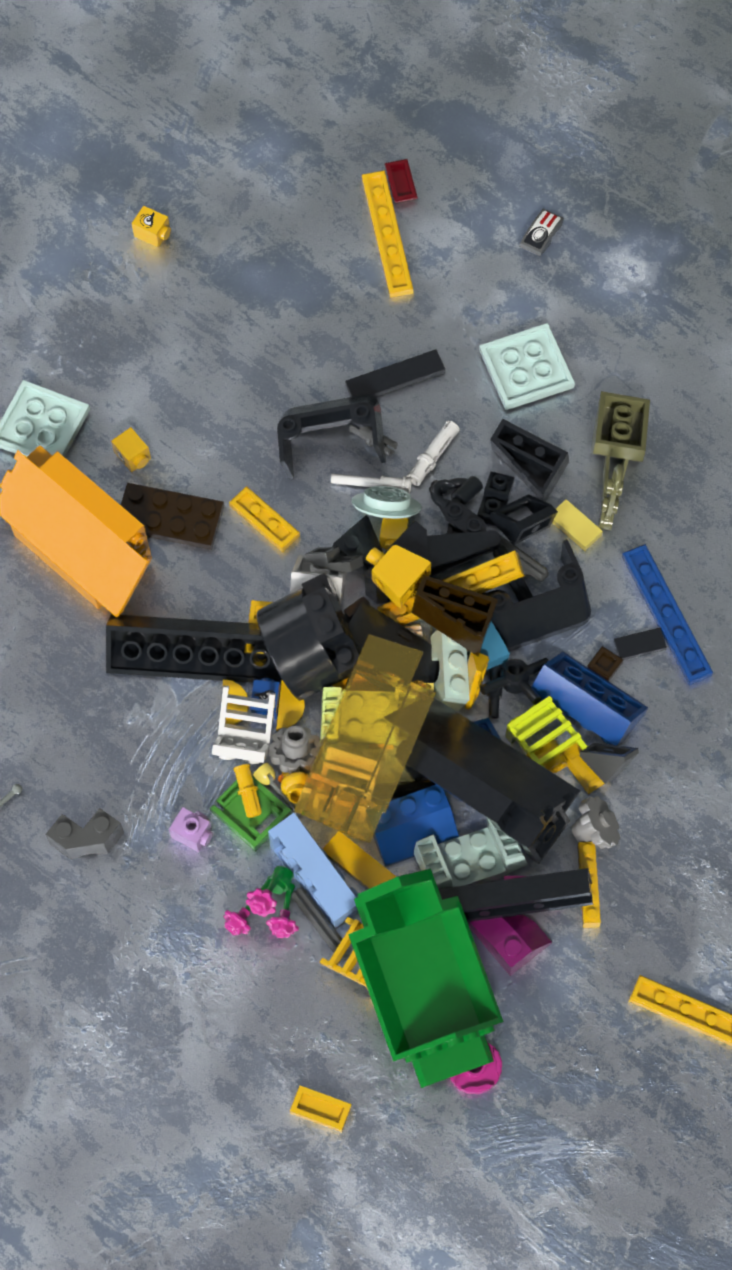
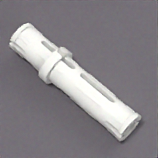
M446 421L427 450L418 456L417 463L407 474V478L412 479L413 485L417 484L419 486L427 473L436 467L438 458L460 431L459 426L453 421Z

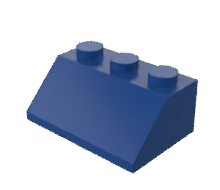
M437 784L366 810V820L385 868L415 857V844L421 839L434 835L437 844L459 837L450 804L443 788Z

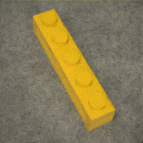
M579 842L577 847L579 869L589 868L592 878L591 888L593 905L581 906L583 928L600 927L596 848L593 842Z

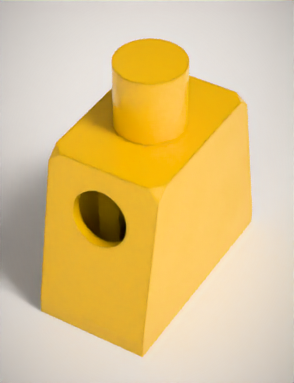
M393 545L386 554L374 547L366 557V560L374 565L371 571L372 581L400 609L418 589L423 575L429 576L431 574L430 561L398 545Z

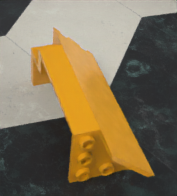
M39 445L26 457L17 450L14 456L17 462L13 470H7L0 484V487L3 489L0 494V516L10 524L13 534L90 603L97 609L104 606L117 618L125 609L152 559L144 525L58 451L52 456Z

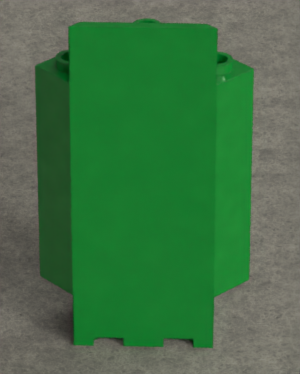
M431 868L397 876L357 894L358 897L354 898L364 928L348 935L393 1062L403 1058L406 1063L412 1061L421 1088L494 1062L485 1035L494 1032V1025L504 1021L458 896L442 900Z

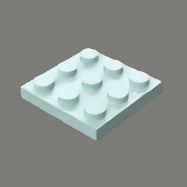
M548 323L479 345V351L505 410L572 389L575 386V382Z
M23 380L0 421V448L15 454L19 450L27 457L41 445L52 456L58 451L65 457L90 411V406Z

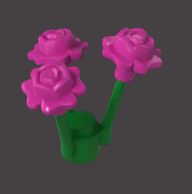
M276 866L271 876H268L261 888H256L255 891L247 893L248 899L246 900L247 906L245 908L242 907L239 912L225 911L223 915L225 928L232 935H240L241 933L247 935L251 929L246 920L250 915V910L253 914L262 917L274 914L277 901L272 898V892L275 894L286 892L283 910H280L278 917H271L270 920H267L266 924L269 926V930L272 931V935H276L277 938H289L291 934L299 931L296 922L290 919L289 911L291 895L295 889V885L291 883L294 878L293 872L287 867Z

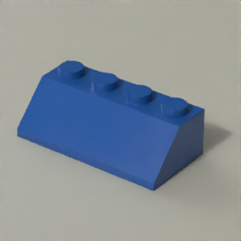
M561 652L545 663L532 685V688L539 694L541 700L550 696L553 699L552 702L557 708H560L563 715L571 716L584 729L595 732L609 745L618 746L625 741L648 710L647 706L565 652Z

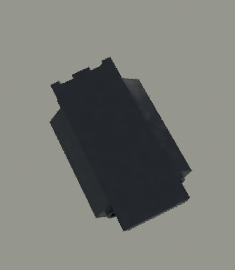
M430 694L385 718L388 722L409 735L406 740H403L398 745L394 756L413 781L426 777L487 817L495 828L520 843L530 859L540 864L570 822L565 812L581 790Z

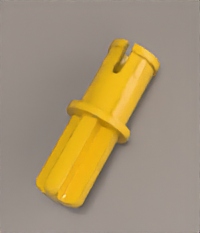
M250 764L235 767L233 770L239 786L237 793L242 797L246 816L248 818L257 817L262 812L256 793L258 787L254 785Z

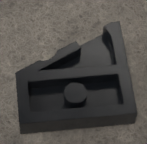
M367 515L336 540L332 546L339 547L341 556L362 555L364 565L356 570L363 577L364 573L372 566L366 560L371 549L375 547L383 553Z

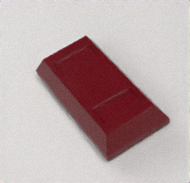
M408 159L384 163L394 203L418 199Z

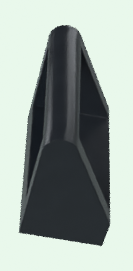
M528 494L491 512L490 519L513 545H516L549 528L558 511L551 504ZM526 506L533 513L520 521L508 516Z

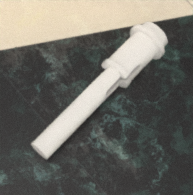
M333 473L331 475V483L363 487L388 486L402 489L409 494L411 492L412 479H408L407 476L397 478L381 475V478Z

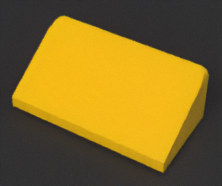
M471 652L467 663L470 700L465 704V709L468 710L472 708L479 696L480 685L483 683L489 663V657L481 653L479 656H476Z

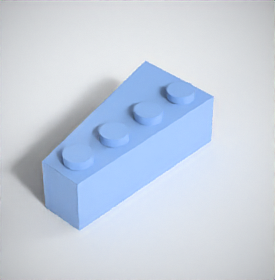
M295 813L268 831L273 852L284 866L293 872L296 881L307 891L335 929L345 923L347 917L351 918L358 913L354 898L358 897V892L353 887L349 888L342 872L336 866L333 867L328 860L329 857L326 852L317 845L310 832L303 826Z

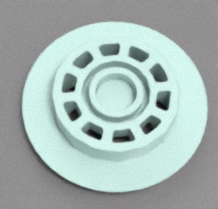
M388 486L369 487L365 489L364 493L353 496L351 500L357 510L380 518H408L418 514L422 509L421 504L411 498L407 491Z

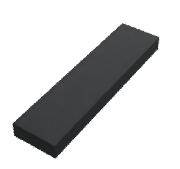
M435 349L346 380L345 385L350 397L365 394L378 397L444 374L445 367Z

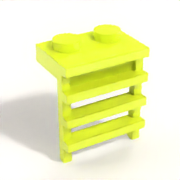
M550 696L531 706L522 715L513 718L507 724L505 737L511 744L517 741L530 759L544 768L546 763L575 743L579 745L582 751L587 748V745L581 739V735L574 730L571 722L567 721L560 708H557L552 702L553 699ZM555 719L561 722V726L529 747L525 742L526 739ZM565 731H568L572 736L539 759L535 755L536 751Z

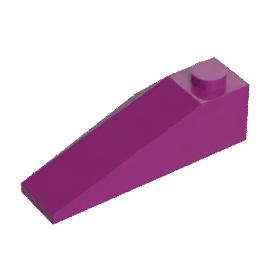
M525 915L468 922L472 932L509 976L513 975L552 944V941L536 922Z

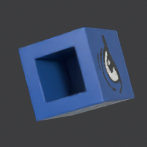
M270 678L254 680L251 698L269 700L270 693H276L273 716L274 720H277L281 690L280 682ZM250 706L251 713L268 714V709Z

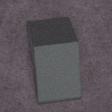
M592 743L579 753L583 761L606 784L617 777L637 756L639 750L634 747Z

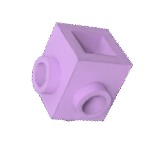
M183 807L169 828L171 838L197 852L200 851L202 846L206 847L213 836L211 824L206 815L199 811L193 813Z

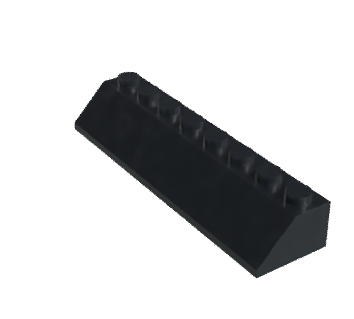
M111 614L106 624V673L223 681L224 679L253 683L254 680H261L262 678H270L280 682L281 685L282 678L267 651L259 626L256 623L119 615L116 618ZM247 644H252L253 646L251 653L247 652Z

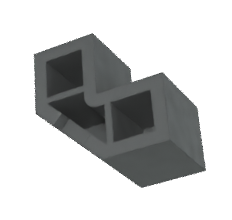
M99 808L84 828L62 814L45 835L51 846L68 858L75 859L81 858L83 855L96 853L97 855L108 854L124 834V831L119 821Z

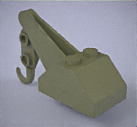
M601 391L590 453L604 456L601 512L598 525L600 529L609 531L612 529L614 514H617L619 505L618 498L622 495L623 480L628 461L643 462L647 441L649 399ZM610 457L622 459V463L614 468L612 479H608Z

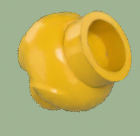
M282 772L278 777L282 793L294 804L306 802L309 795L313 792L315 786L314 779L309 773Z

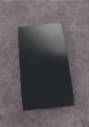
M490 471L484 489V496L477 513L485 523L495 525L490 519V513L508 504L515 477Z

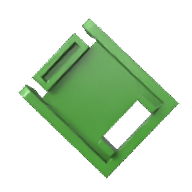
M252 776L254 785L258 787L256 793L262 812L261 815L253 818L246 816L242 797L237 793L239 791L237 780L216 800L218 805L224 810L221 811L215 805H212L209 809L256 852L269 838L268 831L290 816L292 811ZM273 814L276 819L259 834L256 829Z

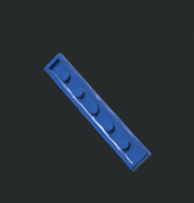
M646 544L622 553V558L658 627L661 628L663 637L688 685L711 677L713 671Z

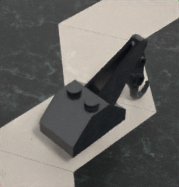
M446 479L439 480L432 486L430 492L431 499L440 508L445 520L462 533L427 536V529L414 521L384 552L386 554L393 545H398L430 561V577L491 553L501 545L500 534L494 530L487 531L483 519L462 503L445 499L439 494V490L443 486H456V483ZM372 565L364 573L365 595L376 604L388 603L391 600L372 581L371 571L374 568V565Z

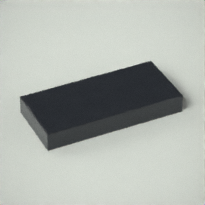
M661 628L614 639L618 656L623 660L667 650Z

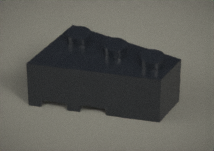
M502 419L490 439L492 450L540 500L546 502L569 463L568 452Z

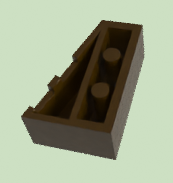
M423 575L416 592L411 613L476 656H479L498 599Z

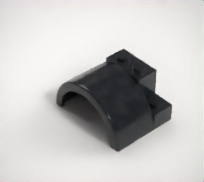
M325 573L302 583L303 588L257 611V622L267 651L282 680L299 701L322 691L324 687H330L368 668L338 601L340 600L332 581ZM326 648H329L331 651H335L336 657L334 660L331 658Z

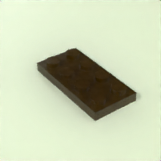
M127 483L120 504L144 525L147 537L209 550L213 548L224 509V501Z

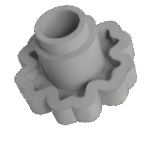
M295 725L288 729L281 728L272 735V743L268 747V754L271 763L279 765L282 772L294 773L300 770L309 772L318 765V757L322 754V745L320 738L317 735H311L309 728Z
M598 796L595 798L589 797L581 801L579 811L582 815L572 825V832L578 842H593L600 849L605 847L609 849L617 845L620 840V834L617 831L619 824L614 813L608 809L607 803Z

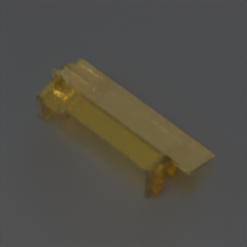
M368 634L357 663L354 664L306 776L304 781L306 783L294 812L363 842H371L382 813H386L436 692L430 690L431 685L423 681L416 680L411 682L423 651Z

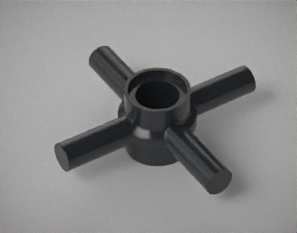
M543 658L527 665L523 660L510 659L499 665L502 669L501 677L480 685V691L483 695H486L503 687L509 693L517 694L523 692L536 705L541 701V697L528 683L529 676L539 672L549 660Z

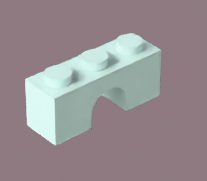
M436 630L430 636L432 660L439 661L440 665L438 679L434 683V698L453 710L459 711L470 700L467 649Z

